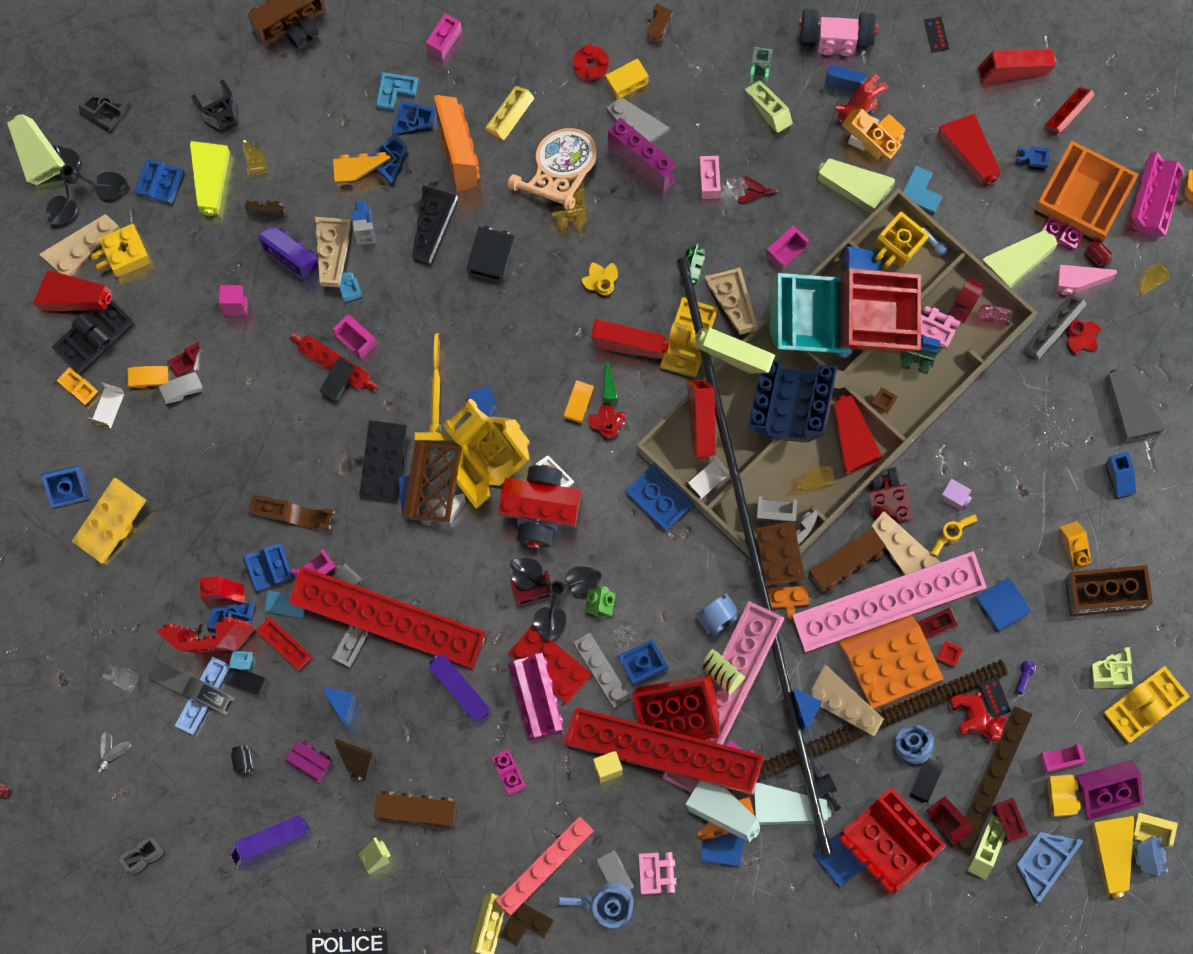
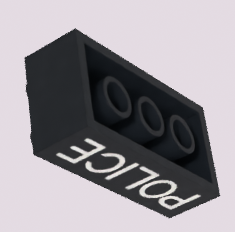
M373 927L372 931H366L364 928H352V932H346L344 929H332V933H325L321 929L311 930V933L306 934L307 954H391V935L384 927Z

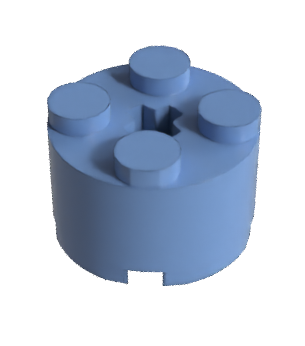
M727 593L723 595L724 600L720 597L701 611L702 615L699 612L695 614L707 634L711 633L714 636L724 628L722 626L724 623L727 622L730 625L740 617L738 615L740 611Z
M617 882L601 885L594 896L592 906L593 914L599 923L605 927L617 928L630 919L634 905L631 890ZM611 902L615 903L614 908L611 907Z

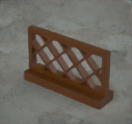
M415 441L403 511L404 517L410 520L450 523L462 451L461 446ZM430 448H435L439 452L433 460L429 457ZM450 450H455L454 458L448 461L445 454ZM440 458H443L446 465L438 470L435 463ZM432 466L436 473L428 479L426 471ZM450 468L452 471L451 477L445 480L442 473ZM439 476L443 483L435 489L431 482ZM429 485L433 492L425 498L423 489ZM447 487L449 490L448 496L442 499L438 492ZM436 495L440 502L432 508L428 501ZM426 504L430 511L425 515H419L420 508ZM443 505L446 509L445 516L438 517L435 511Z

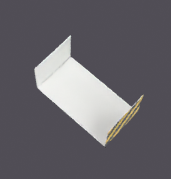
M102 383L105 387L93 419L89 417L88 419L91 423L111 429L124 392L121 388Z
M715 456L714 461L690 482L686 481L685 485L701 500L728 476L729 470Z

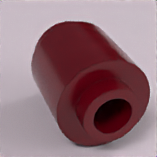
M1094 240L1085 249L1088 252L1087 255L1099 267H1107L1113 261L1111 258L1113 253L1101 241Z

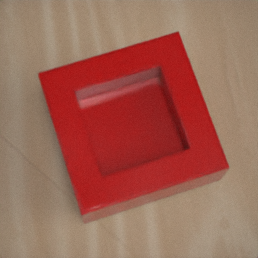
M945 641L937 659L955 668L963 648Z

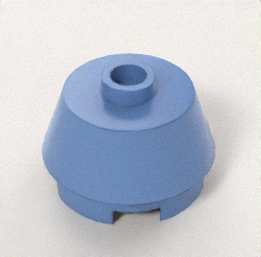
M916 725V727L907 729L904 727L896 737L895 748L901 758L912 764H921L931 756L934 748V737L924 726Z
M1152 836L1137 844L1138 853H1135L1136 863L1141 866L1143 873L1158 876L1162 873H1168V868H1164V863L1167 861L1164 845L1159 844L1162 841L1161 837L1154 838Z

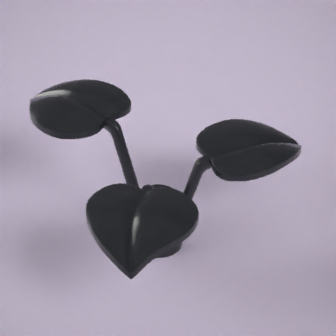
M55 144L53 148L65 164L61 167L60 173L55 176L63 177L65 180L64 185L67 198L56 196L49 201L46 208L48 224L62 225L69 222L76 215L77 204L74 201H70L69 184H75L79 178L93 187H97L96 193L103 200H112L119 196L127 185L126 179L115 172H103L98 175L97 183H94L75 170L80 162L77 152Z
M532 558L512 559L510 562V574L518 588L529 591L536 583L547 586L548 594L553 597L551 607L540 608L535 613L533 619L536 630L546 641L555 639L565 627L566 615L564 611L554 609L557 598L564 593L565 588H571L572 594L576 597L586 598L588 589H596L602 576L601 572L596 569L578 566L572 568L566 574L568 585L559 580H555L552 583L540 582L538 580L542 577L543 570L538 561Z

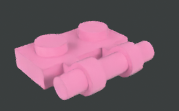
M926 306L923 313L929 315V317L921 315L922 338L927 336L941 340L940 346L947 349L956 332L950 326L958 328L961 321L954 319V316L950 314L948 316L939 312V309L935 307L930 308ZM935 318L945 322L944 325L934 321Z
M672 852L664 853L665 860L659 861V853L639 854L641 895L661 894V886L663 885L667 886V893H675L674 885H676V878H674L673 870L675 860H673ZM664 867L666 878L660 879V868Z

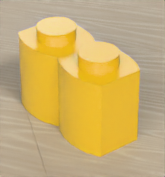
M1073 775L1049 776L1047 778L1051 817L1077 815L1081 808L1080 800L1076 799L1075 791H1078L1077 779H1074Z

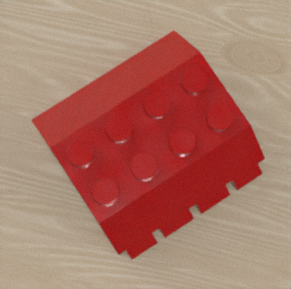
M892 787L885 791L864 813L838 835L840 837L839 841L847 850L851 849L853 851L851 854L860 864H865L867 866L865 869L876 880L879 879L881 881L879 884L888 893L891 892L893 895L946 846Z

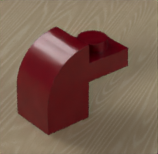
M968 277L948 315L950 314L956 320L965 323L985 285Z

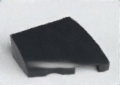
M89 94L79 105V114L110 132L128 109L130 100L117 101L113 100V97Z

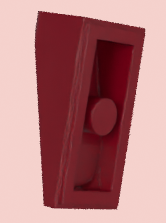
M950 607L917 622L926 640L959 627L954 612Z

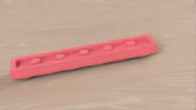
M579 817L496 900V903L511 916L594 830Z

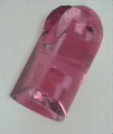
M984 304L980 306L977 314L981 321L1009 326L1012 309Z

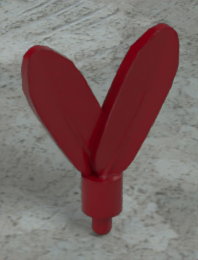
M741 176L739 178L743 186L751 189V191L745 192L738 197L739 203L751 202L764 194L772 195V193H777L776 189H772V187L764 188L762 184L750 177Z

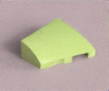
M1130 647L1124 648L1123 652L1117 655L1112 654L1108 656L1104 661L1092 664L1093 689L1132 688Z

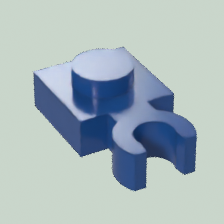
M1031 146L1030 151H1028L1024 147H1018L1017 153H1022L1024 156H1017L1016 162L1023 163L1029 161V166L1048 167L1049 148Z

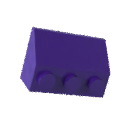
M273 226L257 236L263 251L305 281L319 266L318 255L311 249L308 251L303 248L304 245L299 240H292L288 237L289 234L282 228L277 229Z

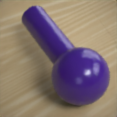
M1030 660L1022 662L1020 666L1022 674L1015 691L1017 694H1023L1029 676L1033 675L1036 671L1034 662Z

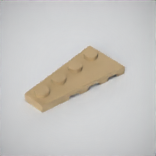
M104 214L39 255L58 273L72 276L102 246L99 238L120 228L112 219Z
M315 217L321 286L340 287L353 224L352 219Z
M741 267L704 276L706 284L738 333L741 335L758 330Z
M884 511L870 525V528L875 530L886 545L885 548L890 553V557L897 563L903 575L940 563L937 558Z
M824 665L809 695L822 701L820 707L875 736L884 718L837 676L832 669Z

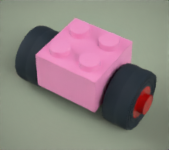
M803 9L798 31H801V42L816 43L818 36V53L850 56L854 55L857 42L860 46H873L875 35H878V24H876V14L860 12L859 22L858 19L821 17V22L819 23L818 10Z

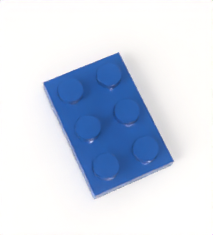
M651 465L625 490V493L666 532L693 506V503L654 465Z

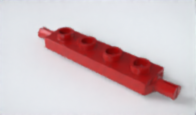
M293 332L289 338L298 344L297 351L331 371L339 357L355 365L308 334L302 338ZM355 365L356 367L348 383L359 390L367 387L375 392V388H378V385L370 381L371 374Z

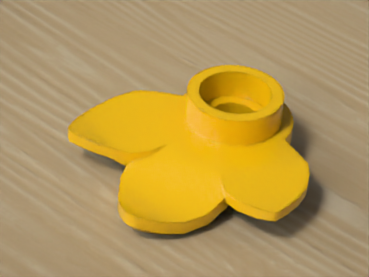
M592 262L589 268V276L582 278L583 285L589 290L597 291L602 296L610 295L614 290V282L618 278L617 268L614 263L609 264L604 269ZM602 285L608 286L606 290L602 289L601 287Z

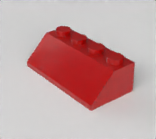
M505 477L498 514L504 517L576 528L582 489Z

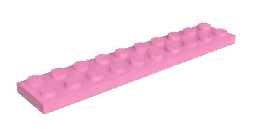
M972 551L792 615L803 650L807 652L987 587L976 555Z
M748 601L722 654L746 678L731 695L713 680L717 697L720 737L707 739L706 741L723 745L784 621V617ZM665 772L662 777L693 793L699 783L698 780Z

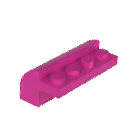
M1150 151L1145 163L1144 175L1141 177L1140 189L1136 194V203L1131 211V219L1133 220L1131 227L1148 235L1166 236L1184 168L1178 161H1165L1158 152Z
M543 653L507 663L527 739L563 730V720L557 710L558 702L556 696L553 695V683L551 677L548 676L547 660L543 657Z

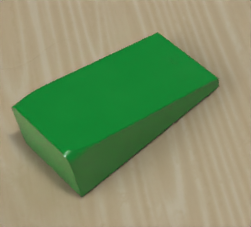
M606 362L603 404L616 405L618 404V397L609 362Z

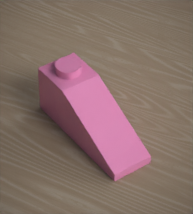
M1060 265L1057 270L1056 292H1060L1062 295L1076 294L1113 280L1117 270Z

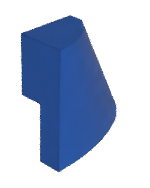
M729 833L703 841L700 862L740 867L744 839Z

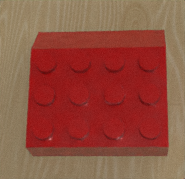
M848 269L841 273V349L882 352L921 350V275Z

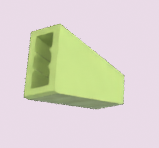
M17 115L13 120L7 122L27 182L39 185L60 173L61 167L65 164L33 119L25 115Z
M830 158L826 163L822 162L817 170V180L870 214L881 205L895 183V179Z
M1044 230L985 257L982 263L1006 285L1012 288L1052 253L1058 243L1052 234Z
M712 328L700 329L695 337V347L749 374L769 373L775 357L770 352Z

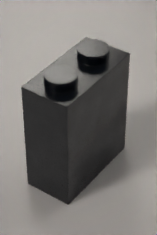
M479 226L466 267L467 274L503 283L515 245V235H512L509 231L500 232L489 226Z

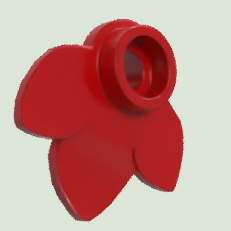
M1073 320L1067 327L1068 334L1070 335L1068 339L1070 349L1075 354H1078L1082 348L1088 351L1097 350L1098 342L1095 335L1101 331V328L1091 321L1084 323L1080 320ZM1073 328H1079L1080 332H1075Z
M603 404L598 411V415L588 416L590 427L600 431L601 435L605 438L615 437L619 427L624 425L626 421L625 412L616 413L609 404Z

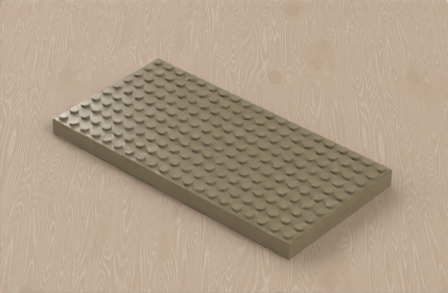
M899 188L810 275L841 277V273L845 272L847 265H843L846 246L880 252L873 246L876 239L900 212H903L921 228L924 227L938 241L947 243L949 247L946 255L938 256L934 252V247L926 241L903 269L894 262L886 269L884 265L889 258L884 255L881 259V271L921 275V315L929 317V315L923 313L926 306L930 308L935 307L939 309V312L948 315L968 277L985 285L965 323L961 322L958 328L950 326L956 332L947 349L939 347L936 357L921 354L920 350L917 353L914 351L882 352L853 349L852 356L847 359L841 358L838 353L777 350L770 336L769 314L758 325V330L752 331L743 342L774 354L773 361H781L783 369L817 372L818 365L837 366L838 368L824 436L808 443L773 440L749 429L748 423L759 373L749 374L723 360L714 368L761 564L762 559L755 528L775 524L756 523L758 496H762V500L791 503L793 499H797L796 532L798 530L803 531L800 528V524L802 522L801 518L808 512L812 514L815 510L818 512L813 529L806 540L799 546L801 555L872 484V480L878 474L881 475L1034 321L1038 313ZM935 318V320H934V321H936V322H938V323H940V324H942V325H944V323H945V322L940 321V320H938V319H936V318ZM881 387L898 396L888 414L871 405ZM687 395L637 444L636 451L650 465H654L702 514L750 558L730 474L701 500L685 485L686 481L690 482L714 461L715 457L710 456L709 459H699L693 453ZM844 395L846 397L852 395L882 457L880 461L845 476L833 405L837 398ZM715 417L716 457L728 469Z

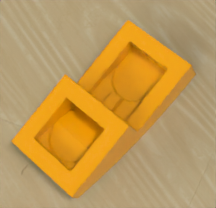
M143 366L127 369L128 387L147 388V386H161L168 382V366Z
M70 367L57 380L64 389L84 405L98 393L90 383Z
M576 380L563 418L582 423L594 391L593 385Z

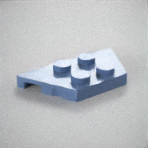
M1040 832L1017 863L1021 875L1038 904L1083 841L1081 839H1071L1065 836H1055Z

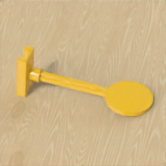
M435 333L431 424L429 425V432H415V441L433 444H454V439L449 433H440V335Z

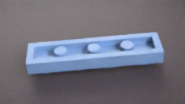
M212 656L200 680L219 689L230 665ZM189 698L175 727L194 735L209 706Z

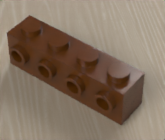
M871 528L811 569L808 576L821 593L825 591L829 593L837 587L839 581L843 580L845 582L853 576L852 572L857 569L861 571L869 565L868 561L873 558L874 560L880 558L884 554L883 551L886 545L875 530Z
M382 791V794L377 793L374 812L375 820L454 828L457 804L453 802L452 798L441 797V800H435L433 796L421 795V798H416L410 793H402V796L394 795V792Z

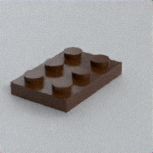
M794 521L755 528L766 585L771 586L805 579Z

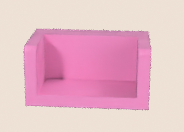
M700 156L701 199H719L721 192L719 156Z

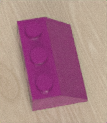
M1133 760L1076 775L1078 793L1088 820L1144 805L1141 773Z

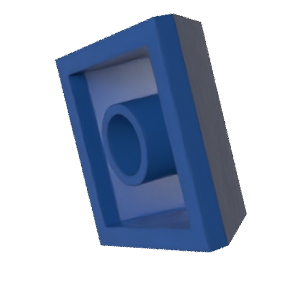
M79 465L41 473L42 482L51 508L89 500L84 472Z
M330 688L322 689L345 728H350L356 704L353 693Z
M794 689L793 695L802 732L805 734L816 716L822 701L799 689Z

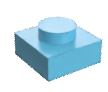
M233 651L230 659V668H237L239 670L250 669L253 652Z

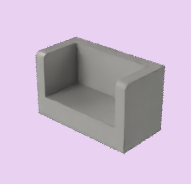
M758 496L756 523L780 524L794 521L795 524L797 499H793L791 503L762 500V496Z

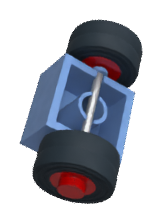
M533 465L528 468L526 481L561 486L563 472L549 465ZM518 519L517 541L532 548L549 547L553 531L556 532L557 525Z

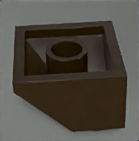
M335 739L334 743L348 773L351 775L350 778L359 782L362 779L367 781L376 760L373 752Z

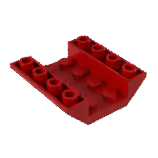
M229 617L221 618V622L215 623L216 637L214 635L203 636V640L198 639V633L191 631V628L180 627V625L175 624L163 625L162 629H157V633L178 651L206 655L238 651L255 629L248 622Z

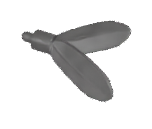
M105 731L101 736V760L97 765L98 769L96 772L100 773L102 769H105L108 762L124 754L130 747V743L121 742L111 749V736L108 731Z

